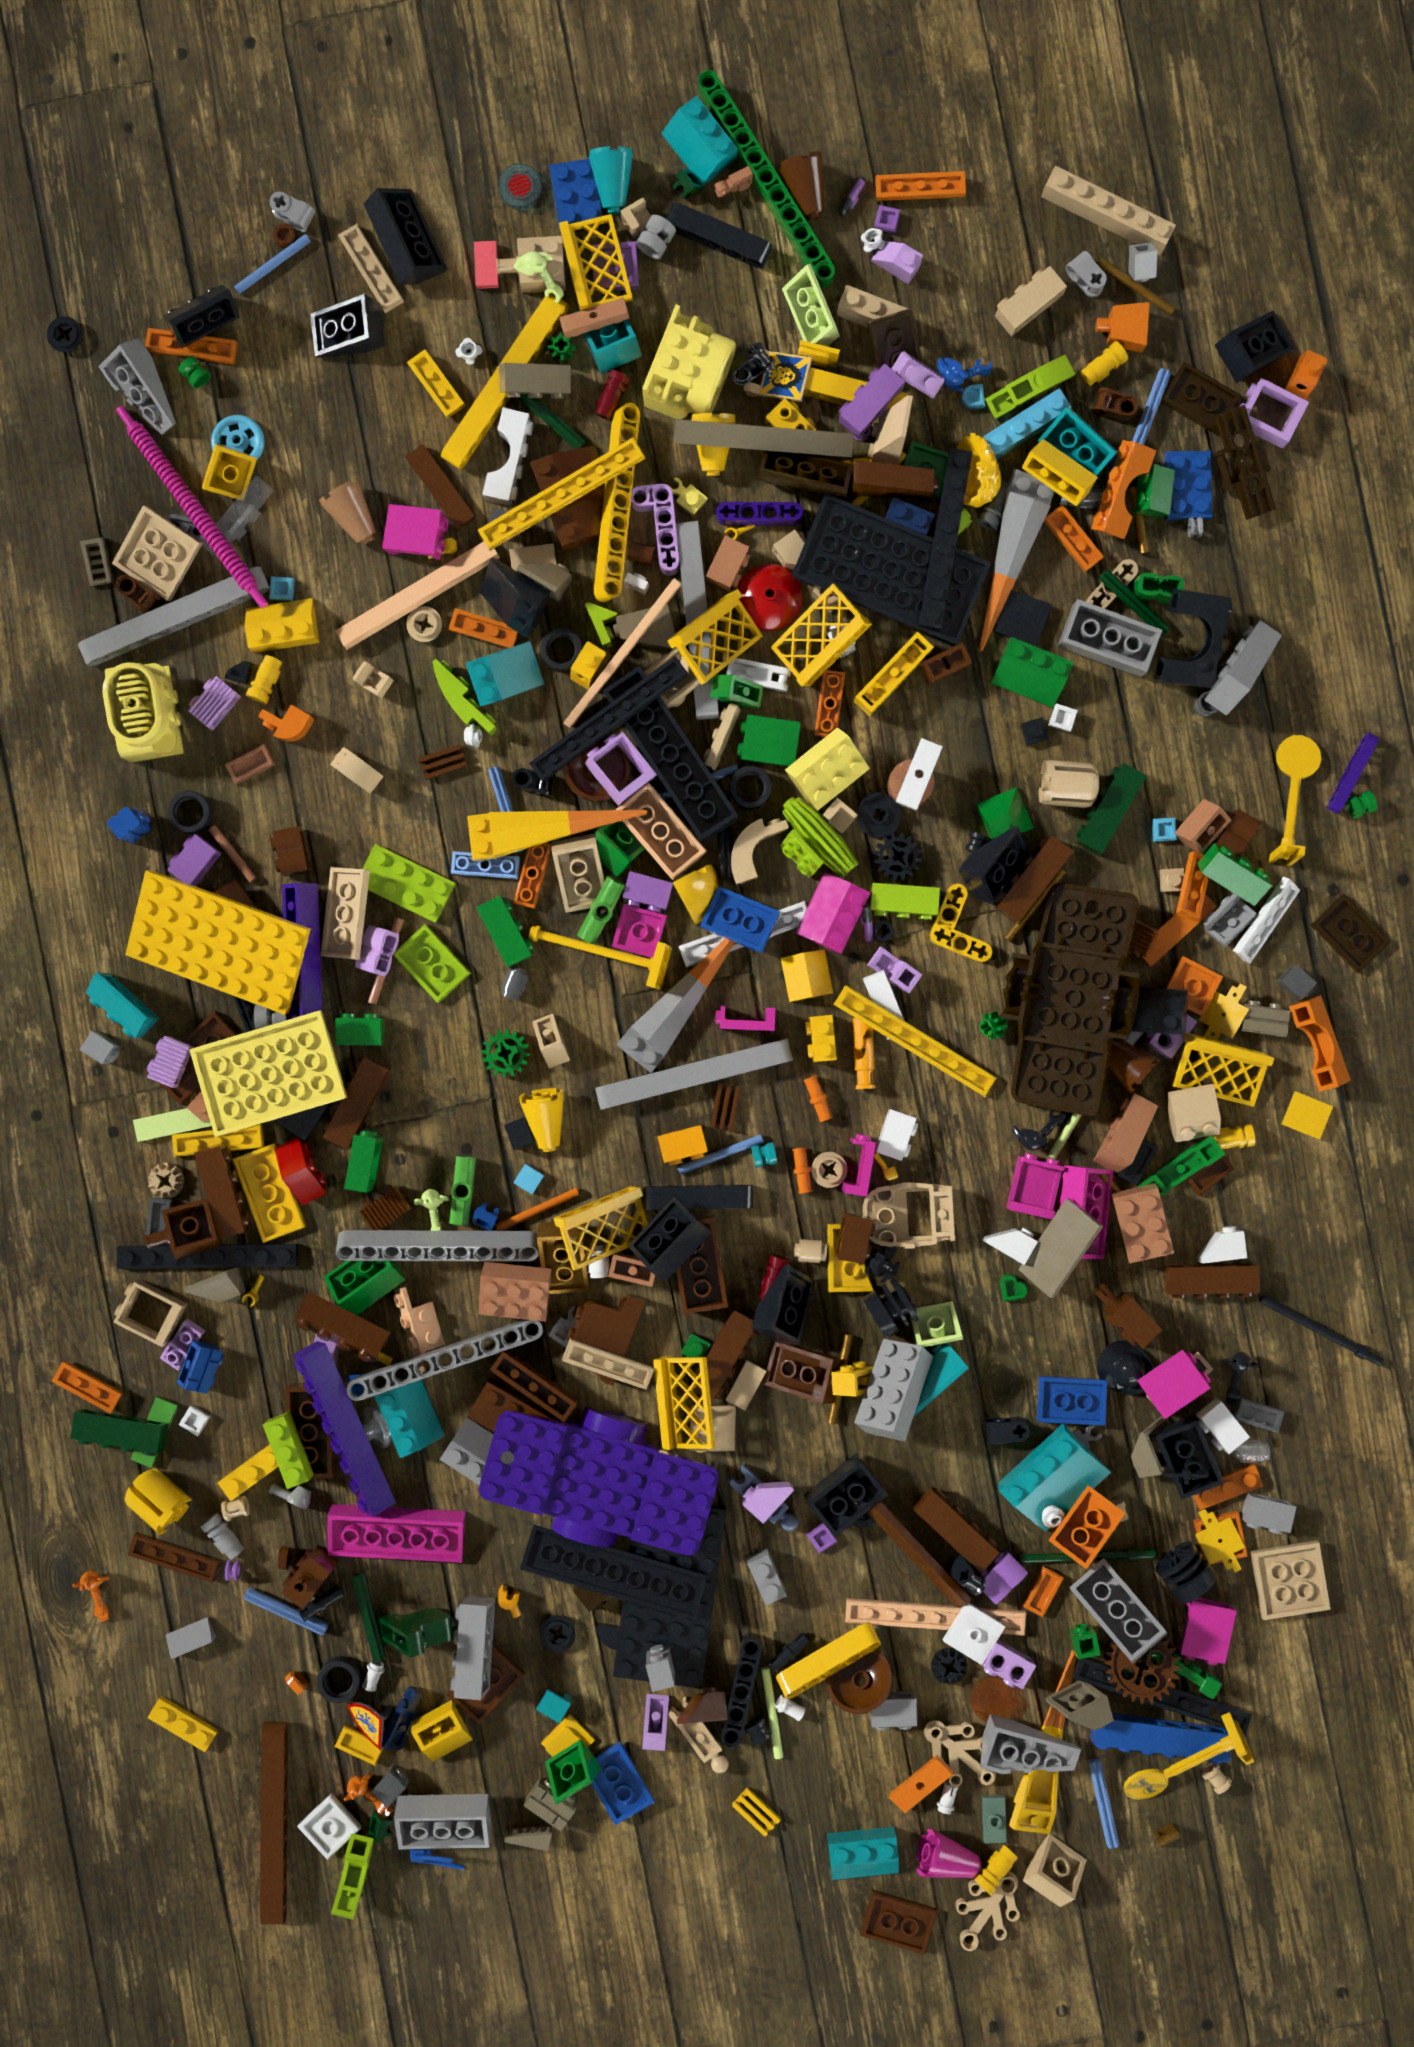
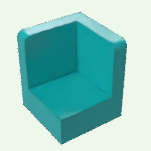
M548 1689L543 1698L539 1700L536 1710L560 1723L571 1705L572 1696L564 1693L561 1697Z

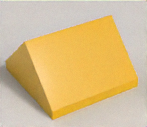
M215 444L202 488L244 501L257 458L227 445Z
M825 949L781 958L789 1002L833 993Z

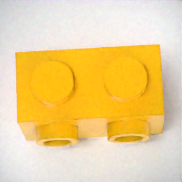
M786 398L765 419V424L768 427L816 430L814 422L808 417L804 418L799 413V407L792 401L789 403Z
M833 1016L809 1017V1022H805L806 1035H810L811 1044H807L808 1057L813 1058V1062L837 1060Z
M853 1362V1365L840 1366V1370L832 1372L831 1385L833 1395L856 1397L864 1394L874 1366H867L866 1362Z

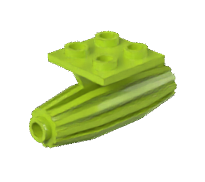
M791 797L783 804L785 808L783 814L793 830L790 831L780 846L785 856L790 859L792 858L803 875L811 878L821 865L825 864L841 878H844L859 864L844 839L809 804L800 797L796 799Z

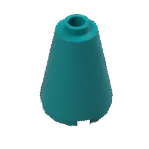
M610 146L599 147L590 150L589 161L603 210H608V214H620V211L626 206L633 151L629 147L617 146L618 150L610 149Z

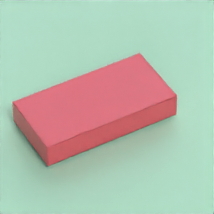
M474 242L476 288H499L496 259H498L497 242Z

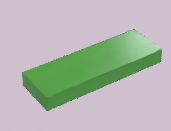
M157 1396L147 1420L169 1423L170 1427L179 1404ZM140 1450L133 1452L130 1460L150 1468L154 1466L159 1454L156 1453L155 1456H148L142 1454L143 1451Z

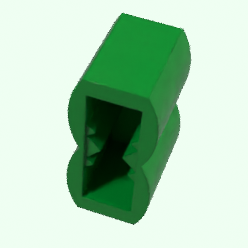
M1143 573L1133 583V593L1142 601L1156 600L1164 604L1170 603L1173 588L1182 590L1184 588V579L1175 575L1161 577L1154 573Z

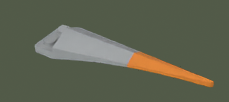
M1017 469L1013 470L1006 490L1000 537L978 647L979 652L983 651L1051 507L1050 503L1054 494V490L1034 476Z
M724 939L636 1021L616 1045L648 1072L652 1073L667 1054L735 942Z

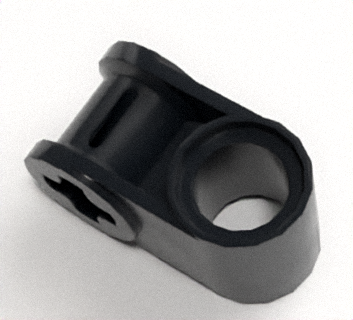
M757 342L733 358L732 379L739 385H745L762 373L769 371L773 367L775 359L765 352L764 345L761 342Z
M519 768L513 773L512 781L518 790L552 797L553 780L557 775L554 774L547 779L545 788H543L544 782L540 780L534 770ZM521 774L529 777V781L525 785H520L516 782L517 777Z
M1021 1417L990 1418L985 1420L986 1438L989 1445L1021 1442L1030 1435L1029 1426ZM1017 1425H1021L1022 1427L1020 1429V1433H1016L1015 1431L1017 1429Z
M961 1554L946 1569V1572L959 1585L965 1586L973 1595H979L984 1591L986 1579Z

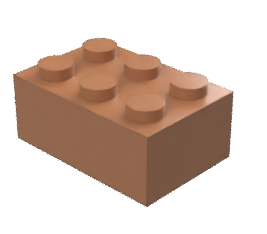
M1156 1183L1111 1193L1129 1263L1174 1254Z
M484 1262L480 1277L478 1315L546 1322L549 1310L552 1269Z

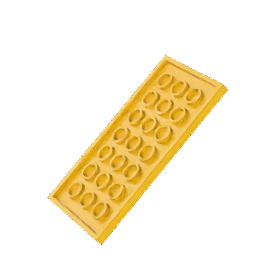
M146 870L125 955L286 1015L290 1011L311 929L158 872Z

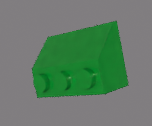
M1011 637L1006 644L991 684L1053 708L1067 681L1074 662Z
M345 1261L324 1276L335 1305L355 1315L364 1311L406 1280L396 1261Z

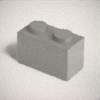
M1247 1492L1240 1518L1250 1528L1260 1530L1261 1527L1269 1528L1270 1532L1282 1535L1283 1532L1291 1533L1296 1506L1290 1501Z
M768 1548L748 1556L747 1564L765 1605L786 1597V1589Z
M656 1645L651 1647L646 1655V1669L652 1692L675 1687V1669L669 1646Z
M890 1692L886 1701L878 1709L870 1712L871 1726L876 1727L878 1730H887L889 1727H898L899 1729L906 1730L911 1729L912 1726H917L915 1693Z

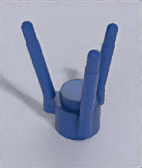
M431 1849L410 1850L411 1862L427 1863L460 1870L465 1868L464 1865L452 1863V1858L432 1856Z

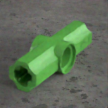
M607 876L596 899L591 902L590 911L577 934L578 937L588 943H596L606 922L611 919L612 911L626 886L623 882L614 877ZM600 906L607 907L603 914H597L596 909Z
M456 1156L449 1224L469 1225L472 1195L474 1193L473 1183L476 1158ZM459 1185H465L468 1188L467 1196L463 1197L458 1194L457 1188Z

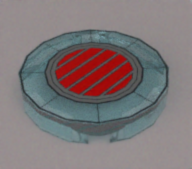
M522 163L512 164L505 168L499 177V196L504 204L515 210H528L536 205L542 194L541 177L530 165Z

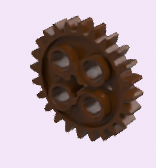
M1170 1639L1160 1640L1149 1649L1146 1665L1149 1668H1144L1139 1685L1136 1684V1679L1140 1666L1136 1662H1141L1143 1655L1132 1664L1116 1643L1111 1642L1110 1646L1114 1651H1107L1106 1654L1112 1657V1659L1106 1660L1105 1664L1111 1666L1110 1669L1106 1670V1674H1113L1114 1676L1109 1682L1118 1683L1115 1690L1123 1689L1124 1698L1131 1694L1132 1702L1135 1701L1136 1697H1140L1141 1704L1144 1703L1145 1698H1148L1150 1703L1153 1704V1696H1156L1161 1701L1162 1692L1169 1696L1170 1692L1167 1687H1176L1172 1679H1179V1675L1174 1673V1671L1181 1668V1666L1174 1664V1662L1179 1660V1656H1172L1176 1648H1168ZM1153 1652H1159L1163 1655L1164 1660L1156 1664L1151 1660L1150 1655ZM1126 1666L1132 1667L1135 1671L1134 1677L1126 1678L1122 1673V1669ZM1148 1674L1154 1675L1157 1678V1684L1154 1686L1147 1685L1144 1677Z

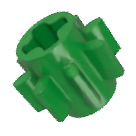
M562 332L556 338L551 337L553 345L548 346V351L554 352L552 354L553 361L558 358L564 364L566 359H573L571 351L576 350V345L570 344L572 337L565 339ZM560 346H565L564 350L560 351Z
M998 1011L982 1015L984 1020L979 1025L983 1035L989 1036V1040L1005 1036L1003 1031L1008 1028L1005 1018H1001V1015H998Z

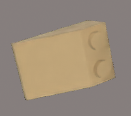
M908 395L880 415L878 423H874L871 436L875 437V443H870L868 457H872L871 462L899 464L906 438L913 396Z
M595 833L552 841V855L565 912L590 908L591 902L596 899L605 882Z

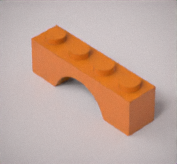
M1122 441L1117 451L1115 464L1110 471L1106 489L1102 493L1101 503L1094 516L1091 529L1112 537L1125 539L1132 520V516L1125 506L1126 489L1136 476L1149 473L1157 450L1137 442Z
M1321 995L1289 1006L1296 1028L1303 1030L1312 1043L1314 1066L1311 1071L1318 1091L1336 1088L1350 1081L1348 1070Z

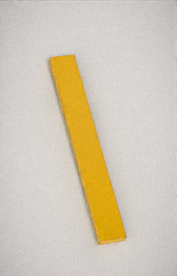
M633 437L478 529V532L491 551L645 459V456Z
M846 985L834 1003L836 1007L986 1097L997 1079Z

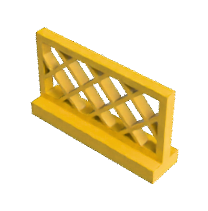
M612 214L568 224V221L560 222V233L580 311L623 297L625 302L633 301ZM609 223L610 230L606 236L596 231L600 224ZM585 229L589 234L583 241L575 236L574 231ZM593 235L603 240L598 249L588 244ZM606 243L615 247L611 257L602 252ZM584 248L594 252L589 262L580 256ZM598 255L608 260L603 270L593 265ZM612 263L621 269L617 277L607 273ZM590 268L600 274L594 283L586 278ZM603 276L613 281L608 291L598 285ZM618 284L626 289L627 295L616 296L612 294V291ZM595 289L605 294L602 301L592 303L591 296Z
M832 584L771 648L796 676V681L802 687H810L872 623L857 610L836 584ZM833 592L839 597L838 607H828V597ZM816 609H823L822 623H812V613ZM828 609L838 610V623H827ZM843 610H850L856 616L850 623H842ZM801 625H807V639H797V629ZM812 625L822 626V639H811ZM827 626H837V636L834 639H826ZM785 641H792L791 655H785L779 649ZM796 641L807 642L806 655H796ZM811 642H822L821 652L818 655H811ZM796 657L806 658V667L801 672L795 667Z
M738 589L725 595L667 641L671 648L677 647L701 685L763 637L739 599L742 595ZM734 607L740 614L739 621L731 619ZM718 620L725 622V632L717 630ZM731 624L739 626L738 636L730 634ZM744 627L750 629L754 636L752 639L744 638ZM703 632L711 633L710 644L702 642ZM716 635L724 637V648L716 646ZM730 639L738 641L737 651L729 649ZM687 644L696 645L695 656L689 653L685 647ZM702 647L710 649L709 659L701 657ZM715 650L723 652L722 663L715 661ZM701 662L709 664L706 676L700 669Z
M1186 1032L1183 1041L1186 1042L1172 1086L1181 1089L1193 1088L1195 1084L1197 1087L1202 1086L1200 1081L1210 1076L1217 1090V1098L1254 1107L1267 1066H1272L1275 1058L1263 1052ZM1191 1050H1196L1201 1058L1191 1064L1189 1060ZM1213 1056H1218L1220 1064L1211 1069L1207 1060ZM1237 1061L1240 1069L1231 1074L1227 1065ZM1204 1063L1207 1072L1197 1077L1193 1068ZM1253 1066L1259 1067L1257 1075L1250 1079L1247 1070ZM1223 1068L1227 1077L1217 1082L1213 1073ZM1190 1071L1194 1080L1187 1084L1181 1083L1183 1074ZM1243 1073L1246 1082L1237 1087L1233 1078ZM1230 1081L1233 1090L1223 1094L1220 1086ZM1249 1086L1251 1093L1249 1099L1246 1100L1242 1098L1240 1091Z
M627 1187L553 1218L556 1227L560 1228L572 1270L580 1269L629 1248L628 1245L635 1239L632 1232L636 1223L642 1226V1230L648 1225L640 1199L643 1196L641 1187ZM635 1203L636 1206L634 1217L625 1214L629 1204ZM612 1211L619 1214L615 1225L606 1222L609 1213ZM623 1217L632 1220L627 1232L619 1228ZM593 1219L600 1222L595 1233L587 1230L590 1221ZM604 1225L612 1228L608 1240L600 1237ZM574 1227L580 1230L576 1242L571 1240L568 1234V1230ZM617 1231L625 1235L620 1245L612 1243ZM585 1233L593 1236L589 1248L580 1244ZM598 1239L606 1243L603 1252L599 1254L593 1251ZM578 1248L587 1251L584 1260L577 1263L575 1255Z
M663 1356L654 1359L662 1450L674 1448H716L706 1357ZM674 1363H678L683 1369L679 1376L675 1373ZM694 1363H699L700 1365L698 1376L690 1369ZM686 1373L694 1380L690 1387L682 1380ZM678 1384L686 1392L682 1398L677 1395L676 1387ZM696 1385L702 1389V1397L700 1399L693 1392ZM688 1396L696 1403L692 1410L685 1404ZM680 1407L688 1414L684 1421L679 1417ZM699 1407L705 1414L703 1421L695 1414ZM690 1419L698 1425L695 1432L686 1425ZM682 1430L690 1436L687 1442H682ZM701 1430L707 1435V1443H703L697 1437Z

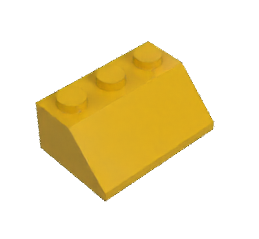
M313 598L271 604L263 609L260 606L246 608L245 632L248 648L253 653L320 643Z

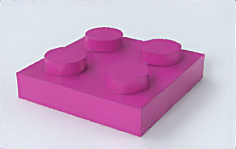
M623 904L612 947L650 958L654 957L657 943L661 940L667 915Z

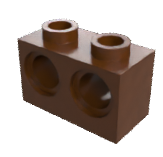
M961 643L923 661L919 668L929 686L972 664V661L964 644Z

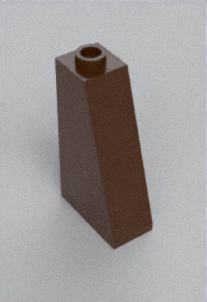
M860 460L854 461L851 496L932 498L934 491L938 489V477H934V469Z

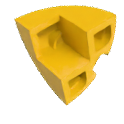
M712 864L698 871H693L673 882L695 925L703 920L718 888L717 875Z

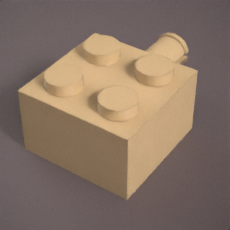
M562 236L517 238L518 256L509 259H496L498 274L518 273L522 293L545 292L547 287L539 273L535 272L533 275H527L518 272L514 268L517 259L531 251L545 252L553 258L551 261H546L545 269L550 274L554 284H557L563 291H566Z

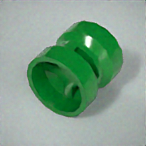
M195 356L185 359L178 368L183 377L189 379V384L194 389L204 386L210 379L211 374L206 368L200 366V362Z
M1369 790L1361 793L1360 797L1353 796L1346 801L1348 812L1353 819L1362 817L1366 812L1370 814L1378 809L1376 798Z

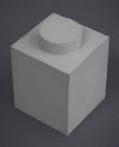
M1151 242L1129 246L1128 272L1134 281L1145 282L1149 278L1156 277L1157 249Z
M91 1031L79 1050L101 1064H109L118 1057V1049L121 1045L99 1031Z

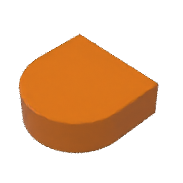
M295 1670L290 1671L285 1677L286 1683L297 1695L301 1694L309 1685V1682Z

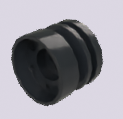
M895 1278L890 1281L894 1288L893 1292L890 1293L884 1284L882 1286L885 1294L884 1297L881 1298L875 1291L862 1297L886 1339L899 1332L896 1321L899 1319L906 1327L909 1326L905 1318L906 1315L909 1314L914 1322L919 1320L916 1306L905 1288Z
M1186 1541L1173 1547L1158 1561L1155 1567L1156 1573L1162 1577L1165 1584L1170 1585V1590L1181 1603H1188L1199 1598L1210 1589L1217 1579V1572L1207 1560H1202V1554L1191 1541Z

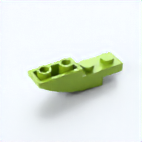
M1063 355L1011 382L1005 388L987 397L985 401L996 420L1076 374L1066 355Z
M435 659L433 661L434 672L450 706L468 727L476 721L492 736L498 730L494 725L496 721L487 712L483 715L477 709L480 706L472 698L466 699L471 694L467 688L469 686L468 682L461 676L456 678L451 673L453 669L444 660L440 663Z

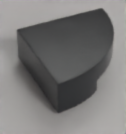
M243 661L236 664L226 672L224 678L248 685L253 663Z
M597 1623V1632L600 1640L607 1647L616 1650L620 1625Z

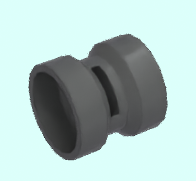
M1210 691L1203 693L1194 702V710L1199 716L1209 717L1218 711V709L1205 701Z

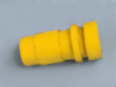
M1115 341L1103 351L1101 356H1098L1080 371V375L1087 385L1092 386L1095 382L1099 383L1106 378L1112 369H1117L1128 360V355L1122 345Z
M265 655L256 673L255 680L250 683L252 687L248 688L246 696L259 703L267 704L270 698L268 694L271 695L272 693L271 687L273 684H276L281 673L279 669L282 662L272 656Z
M1251 1124L1243 1125L1242 1128L1241 1126H1235V1129H1229V1127L1220 1128V1134L1213 1135L1222 1149L1237 1146L1244 1148V1145L1246 1147L1255 1146V1134Z
M1003 1845L999 1852L995 1851L987 1861L989 1865L985 1869L982 1868V1874H978L974 1881L992 1896L996 1891L995 1887L1000 1886V1880L1009 1872L1018 1857Z

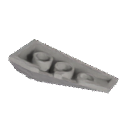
M139 337L120 344L98 367L110 385L116 391L123 392L128 397L127 402L131 406L136 405L142 411L143 417L163 435L176 422L153 358Z
M990 1714L983 1733L980 1766L982 1769L1001 1774H1011V1771L1032 1773V1770H1046L1047 1772L1075 1770L1081 1748L1012 1719Z

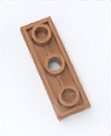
M623 297L559 318L566 339L577 337L588 331L599 330L607 325L621 323L623 320L629 319V314Z

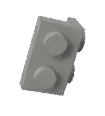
M1238 895L1227 896L1215 912L1212 911L1206 916L1204 920L1205 932L1226 948L1255 919L1257 913L1243 903Z

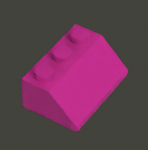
M824 872L795 933L832 952L841 954L870 892Z

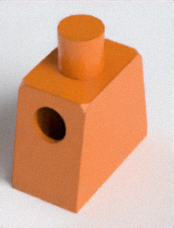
M1149 302L1113 306L1109 313V318L1097 317L1095 331L1108 332V345L1116 341L1126 350L1142 353L1147 345Z
M1305 351L1299 357L1285 390L1306 400L1315 388L1328 359L1313 351ZM1297 384H1302L1303 389L1298 388Z

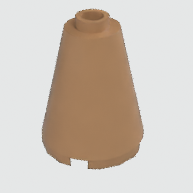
M357 478L354 479L353 483L350 480L330 491L331 497L325 499L323 496L319 500L321 506L357 544L362 542L363 545H366L375 539L373 535L376 533V529L361 484Z

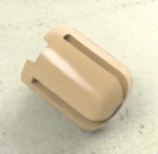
M1044 760L1041 774H1043L1041 788H1039L1040 803L1079 808L1092 806L1099 790V774L1096 766L1085 762Z

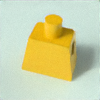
M587 641L571 667L570 680L589 690L611 657V654Z

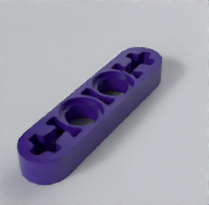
M722 502L716 509L717 521L726 526H794L799 524L803 517V508L796 502ZM750 509L755 515L752 518H745L742 512ZM772 509L776 511L777 515L774 518H767L764 513ZM724 510H728V517H724ZM781 510H783V518H780ZM791 510L795 511V517H791Z
M1370 732L1364 735L1327 804V809L1336 814L1342 810L1377 745L1378 736Z

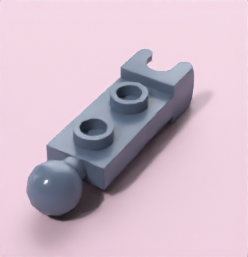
M745 1464L741 1465V1472L745 1476L744 1479L737 1480L732 1476L728 1480L729 1484L742 1495L750 1486L754 1487L757 1483H764ZM783 1502L768 1519L773 1524L780 1519L784 1530L794 1531L798 1527V1518L794 1514L786 1513L789 1505Z

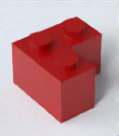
M297 1137L274 1149L281 1178L302 1205L327 1194L325 1188L327 1183L326 1177L322 1171H317V1167L310 1157L313 1155V1152L308 1143L304 1144Z

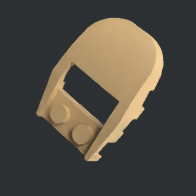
M907 1182L872 1190L863 1203V1216L872 1218L875 1224V1232L873 1237H870V1240L881 1246L905 1247V1249L934 1245L945 1240L955 1241L953 1187ZM929 1191L932 1235L909 1236L906 1192Z

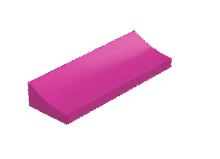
M332 1504L328 1513V1555L462 1563L466 1511L389 1507L372 1517L368 1514H363L357 1505Z

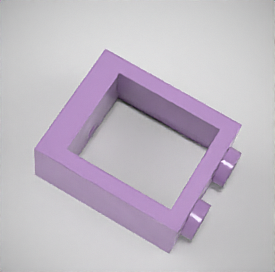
M1261 378L1256 384H1251L1246 393V396L1249 398L1246 404L1242 403L1240 406H1246L1253 433L1283 449L1290 441L1309 402ZM1260 392L1293 408L1282 431L1249 415Z
M623 732L618 736L614 733L604 741L606 745L601 749L596 747L587 754L589 758L585 762L587 768L618 806L648 782L652 781L657 775ZM616 746L621 748L641 773V776L620 792L596 764L599 759Z

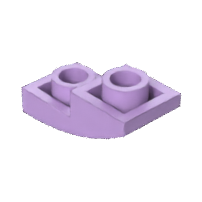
M187 1318L182 1323L175 1337L165 1348L160 1359L176 1370H179L184 1364L192 1340L200 1341L206 1330Z

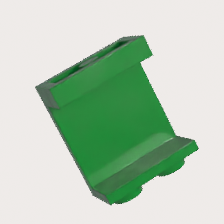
M747 715V721L742 720L740 734L745 735L744 742H739L737 756H741V762L743 763L747 760L785 766V769L788 768L796 760L801 722Z

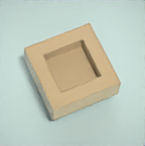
M1184 868L1159 870L1161 892L1181 891Z

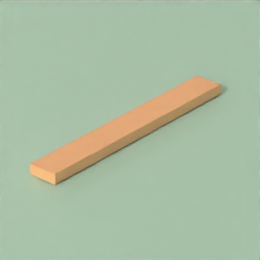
M482 542L335 631L343 646L348 650L488 566L492 557L498 560L499 556L495 549L490 551L485 542Z
M676 578L671 581L564 721L566 726L570 728L575 725L680 588L681 582Z
M847 1598L845 1622L857 1624L871 1622L872 1625L949 1630L963 1606L955 1607L951 1605ZM979 1608L1005 1624L1006 1627L1001 1634L1025 1636L1026 1611Z

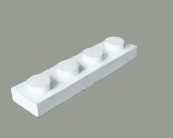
M1286 877L1281 879L1233 951L1243 961L1249 964L1252 962L1299 893L1300 889L1290 879Z

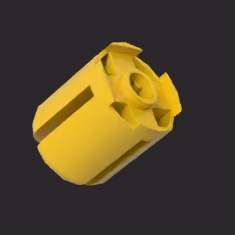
M150 1469L140 1474L133 1481V1485L128 1487L124 1498L126 1505L159 1535L167 1532L164 1528L168 1524L179 1521L190 1507L186 1503L192 1500L157 1469Z

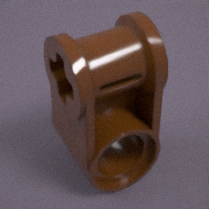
M1102 387L1098 390L1099 397L1096 406L1092 408V412L1095 415L1110 418L1121 423H1127L1133 419L1138 409V402L1134 397L1116 392L1110 388ZM1128 406L1131 409V412L1125 413L1122 411L1121 407Z
M122 575L116 580L117 591L130 600L143 613L149 612L156 601L162 599L129 575ZM132 582V589L128 592H125L124 586L127 583Z

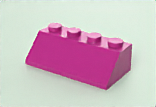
M1065 1165L1060 1207L1066 1198H1070L1103 1226L1081 1259H1104L1111 1199V1181L1113 1180L1114 1170ZM1099 1174L1108 1175L1109 1181L1107 1184L1098 1176Z

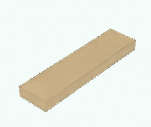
M358 224L340 233L338 236L375 298L380 302L383 311L387 313L404 302L403 298Z
M571 1338L562 1358L564 1362L647 1390L655 1370L652 1366Z

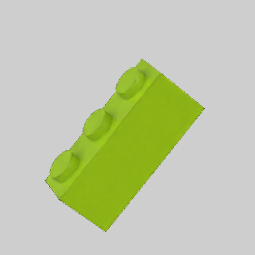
M872 883L870 909L874 912V916H887L888 913H897L896 917L910 918V914L919 915V919L932 920V916L938 915L940 888Z
M290 1411L268 1419L262 1425L286 1488L289 1489L309 1481L314 1476Z

